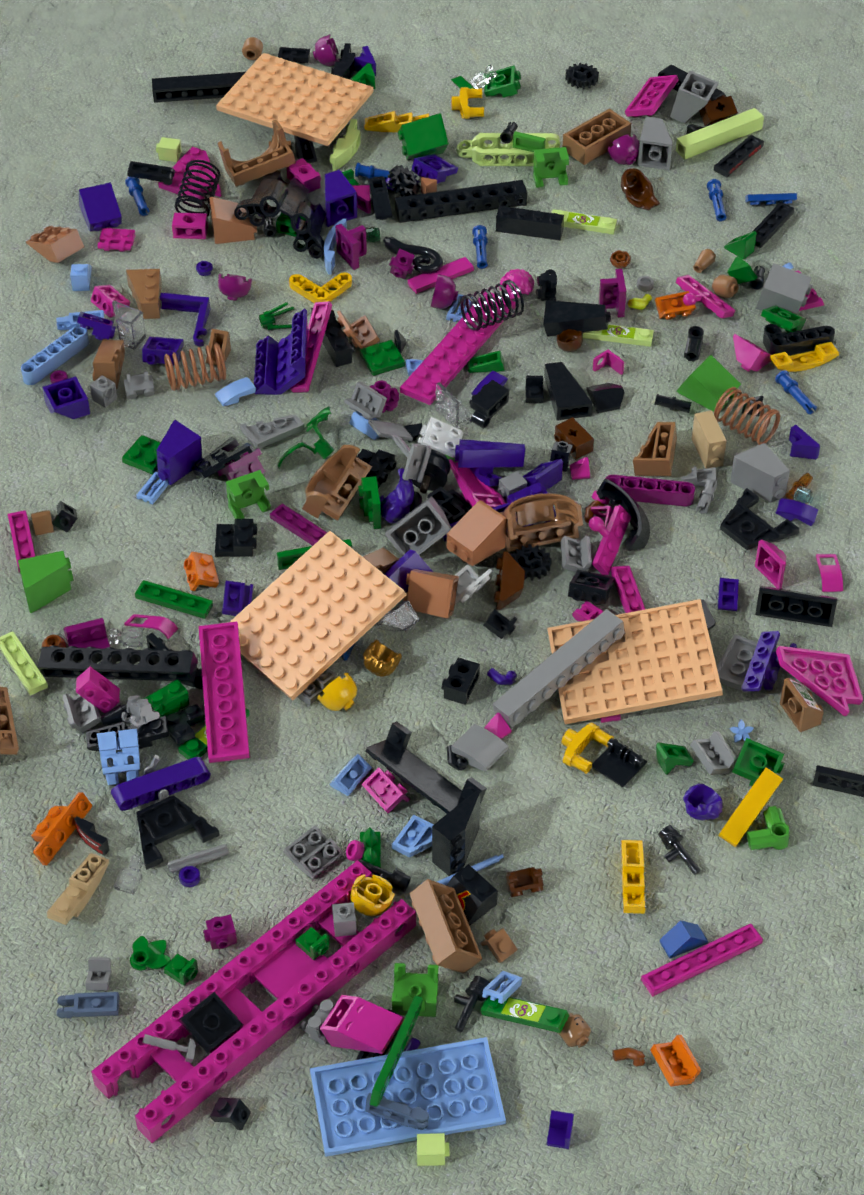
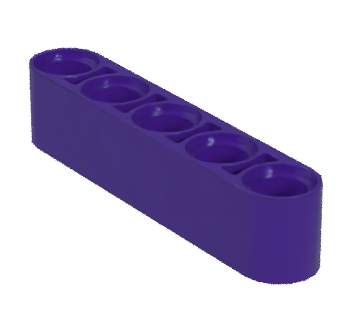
M194 757L118 784L111 790V795L121 811H126L159 799L158 794L161 790L165 789L171 795L202 784L210 778L211 773L201 757Z

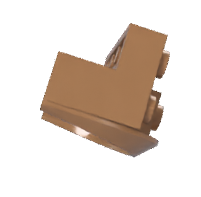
M277 120L272 121L274 136L271 145L263 154L251 160H234L230 156L229 149H224L222 141L217 143L225 170L236 187L296 163L293 152L287 145L284 130Z
M548 493L526 496L512 502L504 512H500V514L507 518L506 544L504 548L507 552L515 551L516 548L521 550L522 545L528 548L529 544L535 547L536 545L541 546L561 542L564 536L573 539L579 538L578 526L583 525L581 505L571 498L560 494ZM553 504L555 505L556 517H554ZM550 521V522H547V523H542V524H536V525H531V526L523 527V526H525V525L532 524V523H536V522Z

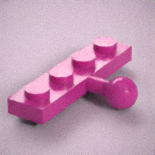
M690 275L677 277L676 284L682 290L689 291L683 297V302L686 306L695 305L696 302L700 301L706 308L715 312L719 318L734 316L735 309Z
M621 505L614 507L606 528L602 518L598 516L592 517L589 520L590 529L598 531L603 536L592 562V565L602 575H609L631 519L630 514Z

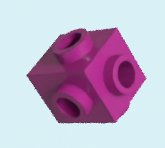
M399 249L396 257L392 256L389 266H391L390 273L395 277L406 279L407 274L411 275L414 269L413 260L415 255Z
M231 914L206 920L207 929L203 930L206 943L210 942L212 950L224 949L230 945L237 944L236 930Z

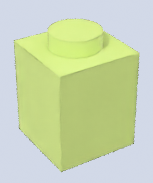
M162 137L156 145V153H158L159 160L178 162L182 153L181 140Z
M445 1133L417 1134V1166L445 1165V1157L450 1156L449 1142H445Z

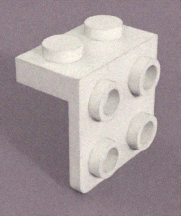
M431 417L427 426H422L420 431L422 437L418 438L416 444L430 446L431 449L454 458L455 446L459 445L463 431Z
M467 564L455 574V576H459L455 605L459 601L464 603L474 592L482 588L490 579L489 575L492 570H487L479 577Z

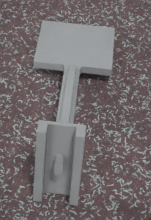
M369 419L368 423L379 437L392 438L406 455L408 460L402 478L406 481L413 479L421 483L431 453L430 446L412 443L410 449L404 440L412 441L413 438L402 424Z

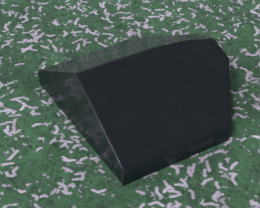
M605 383L586 387L597 414L621 408L625 394L621 385Z

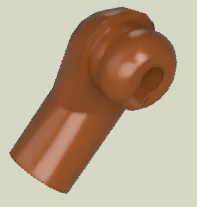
M594 500L585 509L584 521L589 523V520L594 517L591 507L605 506V504Z
M631 1047L612 1050L614 1061L633 1059V1065L636 1067L645 1064V1055L642 1051Z

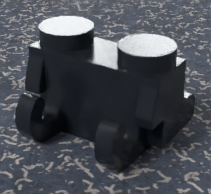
M549 269L545 273L540 274V276H537V285L540 286V289H536L537 299H541V301H556L557 275L554 270Z

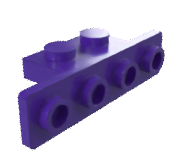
M779 631L761 633L741 687L743 692L760 691L762 685L765 690H773L781 667L776 654V645L780 637Z

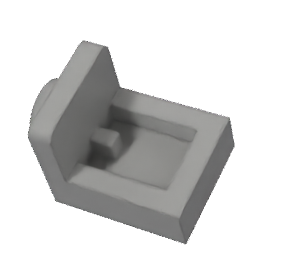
M90 957L88 960L89 972L85 982L86 990L96 992L108 990L112 977L111 959L107 957Z

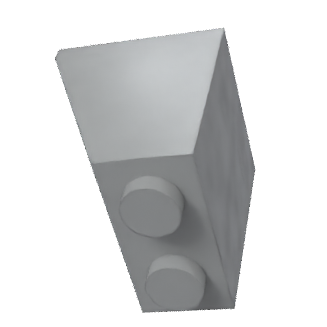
M689 71L678 90L670 117L685 123L708 103L718 86V82Z
M646 117L640 138L638 166L670 170L673 142L663 120L660 118Z
M773 263L756 309L763 310L777 305L790 312L798 313L800 307H804L808 297H805V294L809 295L813 286L810 285L812 277Z
M763 443L734 456L731 482L744 490L748 488L758 497L771 503L786 496L790 470Z

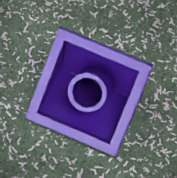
M558 459L541 463L522 476L528 482L527 487L539 482L545 490H548L562 480L563 461Z

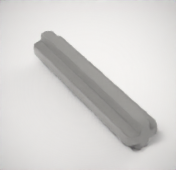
M226 844L170 861L167 863L169 872L173 873L186 866H195L229 854Z

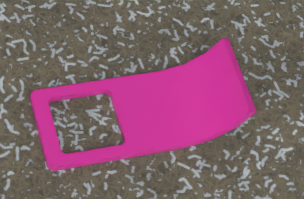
M816 554L822 580V592L843 591V577L837 555ZM820 558H834L836 565H821Z
M133 614L124 623L125 626L159 630L167 639L178 630L174 622L160 616ZM136 617L148 618L143 624L131 623Z

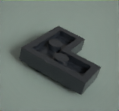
M280 47L278 57L291 62L308 63L310 49Z
M197 704L166 717L169 735L177 745L196 738L191 726L205 721V713Z

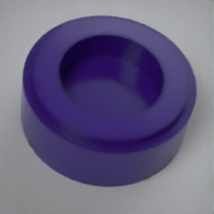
M194 866L182 868L179 872L180 883L185 887L196 886L200 882V871Z

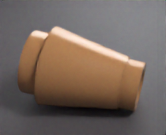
M710 249L701 251L693 269L701 273L715 262V253Z

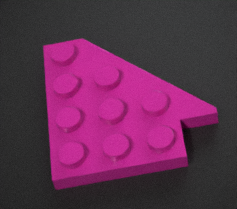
M192 146L172 167L175 170L172 184L165 185L163 182H158L159 188L178 194L180 185H182V179L184 178V172H186L187 163L193 160L210 162L206 151ZM202 166L189 167V170H201L211 175L213 179L216 178L214 173ZM191 172L195 176L201 177L205 180H211L204 174ZM192 178L188 179L190 182L198 183L203 186H209L205 182H199ZM218 184L215 196L221 197V189ZM186 185L189 189H194L200 191L201 193H207V191H205L204 189L196 188L192 185ZM189 191L184 192L189 196L204 199L201 195L193 194Z
M778 646L776 654L780 666L843 716H847L850 712L848 704L860 705L863 702L849 654Z

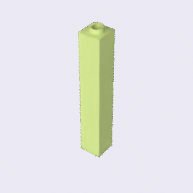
M753 108L679 137L676 142V152L686 160L761 130L764 116L757 109Z

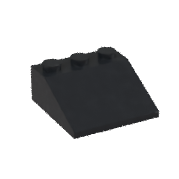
M478 789L432 826V862L448 876L464 868L479 831L480 791Z

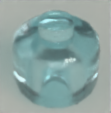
M800 486L797 488L793 500L807 505L811 504L814 499L812 497L813 492L804 486Z

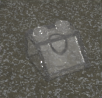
M113 301L112 307L118 339L124 340L125 347L135 350L146 338L143 312Z

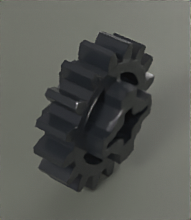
M579 63V65L573 64V67L569 66L566 69L565 80H567V84H571V87L577 86V89L591 88V85L595 86L598 83L599 72L597 68H593V65L587 66V63L585 65Z
M396 165L389 171L388 178L390 180L388 182L392 184L391 188H395V193H400L401 197H403L404 195H417L420 192L421 186L418 185L420 181L416 180L417 175H414L413 170L409 171L407 166L404 168L403 165Z
M529 544L528 548L522 545L521 550L516 548L515 553H512L513 559L525 571L524 580L527 577H530L531 581L534 580V577L541 579V575L547 576V571L551 570L552 558H550V553H545V548L540 550L539 545H536L535 548L531 544Z

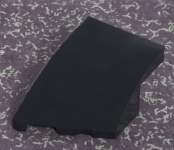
M439 487L427 495V498L432 496L442 508L449 524L460 521L472 508V505L454 489L447 492L442 487Z

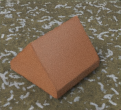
M421 177L422 194L437 192V180Z

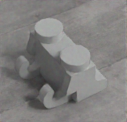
M145 371L144 374L133 376L126 374L127 379L124 380V388L127 399H134L139 394H144V396L155 394L152 375L148 376V371Z
M139 695L128 698L127 712H131L130 718H127L126 712H123L121 715L124 722L131 723L133 726H141L160 717L159 712L152 711L148 699H140Z
M328 999L320 1003L319 1009L317 1004L312 1007L315 1015L308 1020V1024L306 1021H302L300 1024L301 1029L310 1034L311 1039L323 1045L326 1044L327 1039L324 1035L320 1034V1027L335 1006Z

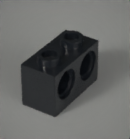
M458 657L455 664H451L449 676L443 680L441 689L444 690V699L466 705L480 677V664Z

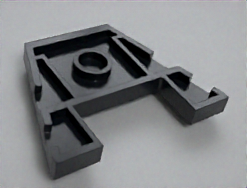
M231 437L208 456L198 460L191 469L195 475L205 479L225 468V464L231 460L236 462L241 459V455L246 452L250 454L255 449L252 444L246 443L232 453H229V451L239 446L238 441Z
M748 488L744 490L741 498L737 500L734 508L730 510L720 525L721 531L746 550L758 547L760 540L771 543L797 535L800 529L788 519L773 528L753 513L749 508L758 503L759 497Z
M174 795L136 812L146 870L163 862V857L156 847L157 844L189 829L194 828L202 843L220 836L218 828L212 827L205 818L196 815L189 806Z

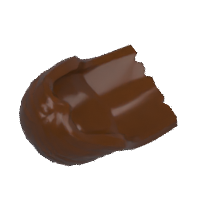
M630 168L623 173L621 189L630 204L644 210H651V208L660 204L654 196L651 182L640 170Z

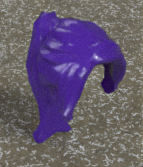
M403 468L398 469L400 480L396 489L385 498L384 495L379 496L381 516L391 524L397 523L409 514L410 505L414 498L412 480L408 479L406 481L402 478L405 470Z

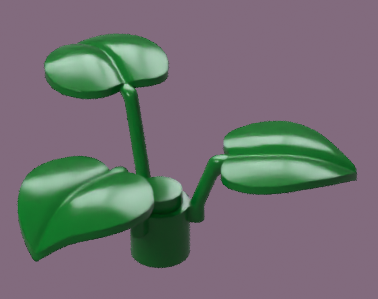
M330 406L322 409L306 425L308 427L306 432L313 428L320 438L313 444L315 448L303 442L297 443L282 455L278 462L279 469L283 460L294 450L301 447L311 450L314 454L318 452L323 459L327 458L334 451L317 427L319 422L328 420V415L331 414Z

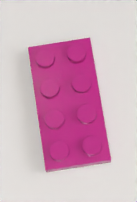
M677 75L650 77L625 110L626 117L654 115L679 81Z

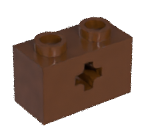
M725 95L716 98L714 101L710 99L699 110L704 126L715 124L738 113L732 96L725 97Z
M573 417L555 426V441H563L573 445L570 455L575 460L593 452L594 438Z

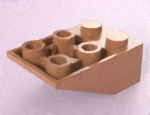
M48 226L44 228L42 233H36L31 236V239L26 241L30 247L47 260L57 263L84 248L77 229L61 228V226Z

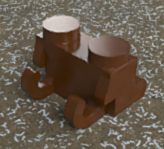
M529 867L508 872L506 884L510 896H521L523 891L528 889L531 890V893L542 891L544 886L542 869Z

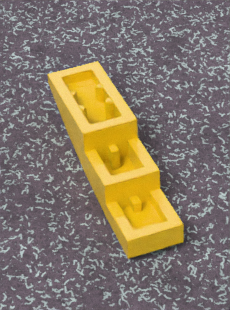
M392 111L365 118L364 128L367 131L398 132L401 125L429 117L430 115L428 113L414 117L412 112L397 116L396 112Z
M765 768L718 836L736 847L782 783L783 778L770 769Z
M621 840L623 913L645 914L642 840Z

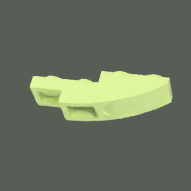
M357 119L350 120L349 125L346 126V135H343V138H338L337 144L333 146V154L330 155V164H332L333 171L344 166L355 155L360 146L361 134L360 130L357 129Z

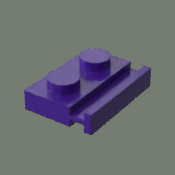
M226 580L222 614L237 616L252 602L253 584L248 586L245 583Z

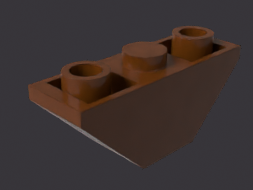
M505 551L502 557L498 558L496 569H499V574L496 575L495 586H498V591H495L494 602H497L496 610L503 609L519 598L524 588L525 571Z

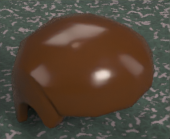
M568 329L557 335V344L564 352L577 351L582 345L581 331Z

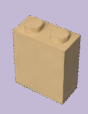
M712 410L694 414L692 441L705 469L723 466L727 440Z

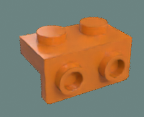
M689 291L656 297L655 303L659 318L670 320L675 318L676 315H682V317L691 315L696 306H686L683 302L684 295L689 293Z
M192 551L184 561V569L190 590L195 591L199 585L216 588L219 580L212 555Z
M677 1035L672 1042L654 1044L650 1049L670 1087L692 1084L701 1072L700 1066L682 1035Z

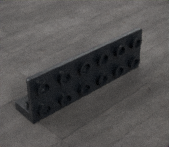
M398 721L392 723L386 740L371 745L365 750L374 760L380 762L387 770L393 772L403 782L410 785L417 793L423 795L446 814L477 789L480 791L481 805L487 790L485 786L472 777L466 780L463 790H460L407 750L406 746L412 732Z

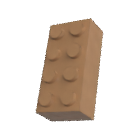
M609 108L563 134L562 147H566L567 153L585 165L608 152V147L610 146L611 148L613 146L612 142L627 134L631 136L632 123Z
M427 879L409 893L412 899V906L419 917V924L424 930L426 942L432 951L433 961L438 966L465 973L483 960L454 888Z

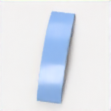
M346 219L340 220L331 228L324 242V263L326 271L330 275L335 266V251H333L336 245L335 226L342 224L347 229Z

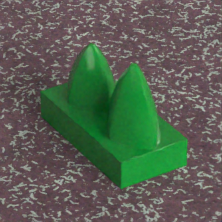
M369 827L366 832H360V842L364 844V854L361 860L381 868V832H374Z

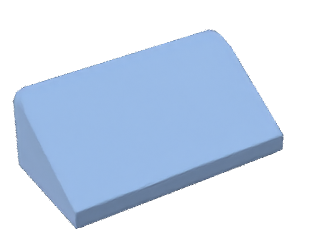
M358 411L353 412L349 422L350 425L371 439H378L379 436L368 423L369 419L364 418Z
M357 754L329 785L349 796L372 767Z

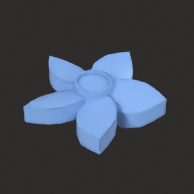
M741 719L738 727H731L729 729L736 734L734 736L735 743L741 739L744 741L746 738L750 739L747 733H750L754 728L750 726L745 727V723Z

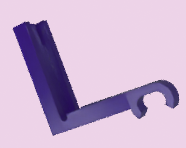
M161 293V309L199 313L193 341L196 346H204V341L202 339L199 340L198 337L200 335H207V330L204 328L211 310L209 297Z

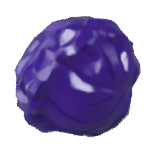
M705 784L691 786L683 797L686 804V813L696 820H714L723 812L721 797Z

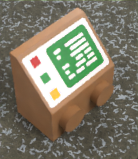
M790 678L784 679L780 705L799 732L821 725L824 712L821 705L817 704L813 699L812 693L802 683Z

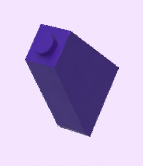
M410 549L384 575L405 592H408L409 585L406 584L407 574L411 573V570L433 571L416 551Z

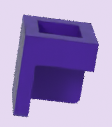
M551 1110L547 1146L569 1149L574 1114Z

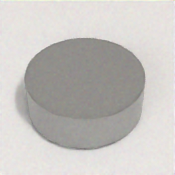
M641 276L637 279V288L639 290L647 292L653 289L654 280L651 277Z

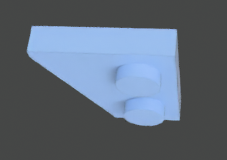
M413 815L392 843V849L409 858L432 846V826L434 824Z

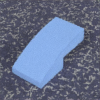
M246 377L220 389L215 393V396L224 407L239 403V397L255 393L256 387Z

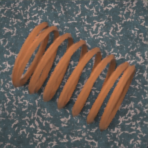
M214 344L219 378L213 366L210 347L206 345L205 348L210 365L211 379L204 365L202 350L200 347L197 348L202 368V380L196 368L193 350L190 348L189 355L193 367L194 383L188 370L184 351H181V358L185 370L186 384L179 370L176 353L173 352L172 356L176 368L177 385L171 359L168 354H165V367L171 389L178 391L181 385L187 389L189 382L195 387L197 380L201 385H204L205 380L212 383L214 377L217 381L225 380L226 368L219 344Z
M731 387L722 394L714 410L717 422L723 421V426L730 425L731 430L737 429L738 434L744 433L745 438L751 437L752 442L757 441L758 445L766 444L778 428L781 417L778 410H771L769 405L764 406L763 402H757L754 397L749 398L748 394H742L741 390L736 389V387ZM734 394V398L726 409L725 414L718 418L723 405ZM740 399L732 418L726 423L728 414L736 401ZM747 403L739 422L733 427V422L740 409ZM754 407L747 425L740 431L741 424L747 413ZM764 408H767L768 411L764 414ZM761 411L754 429L747 435L748 428L753 419ZM776 414L774 426L769 436L763 442H760V438L767 430L771 417ZM763 421V423H762V425H761V427H760V429H759V431H758L757 438L754 439L755 433H756V431H757L759 425H760L761 422Z

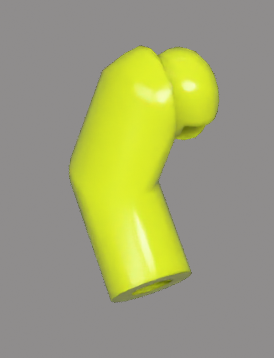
M645 294L643 298H632L628 301L629 308L643 310L650 303L652 297L649 294Z

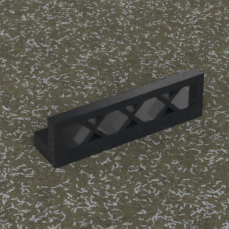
M819 765L816 766L812 786L864 797V775Z

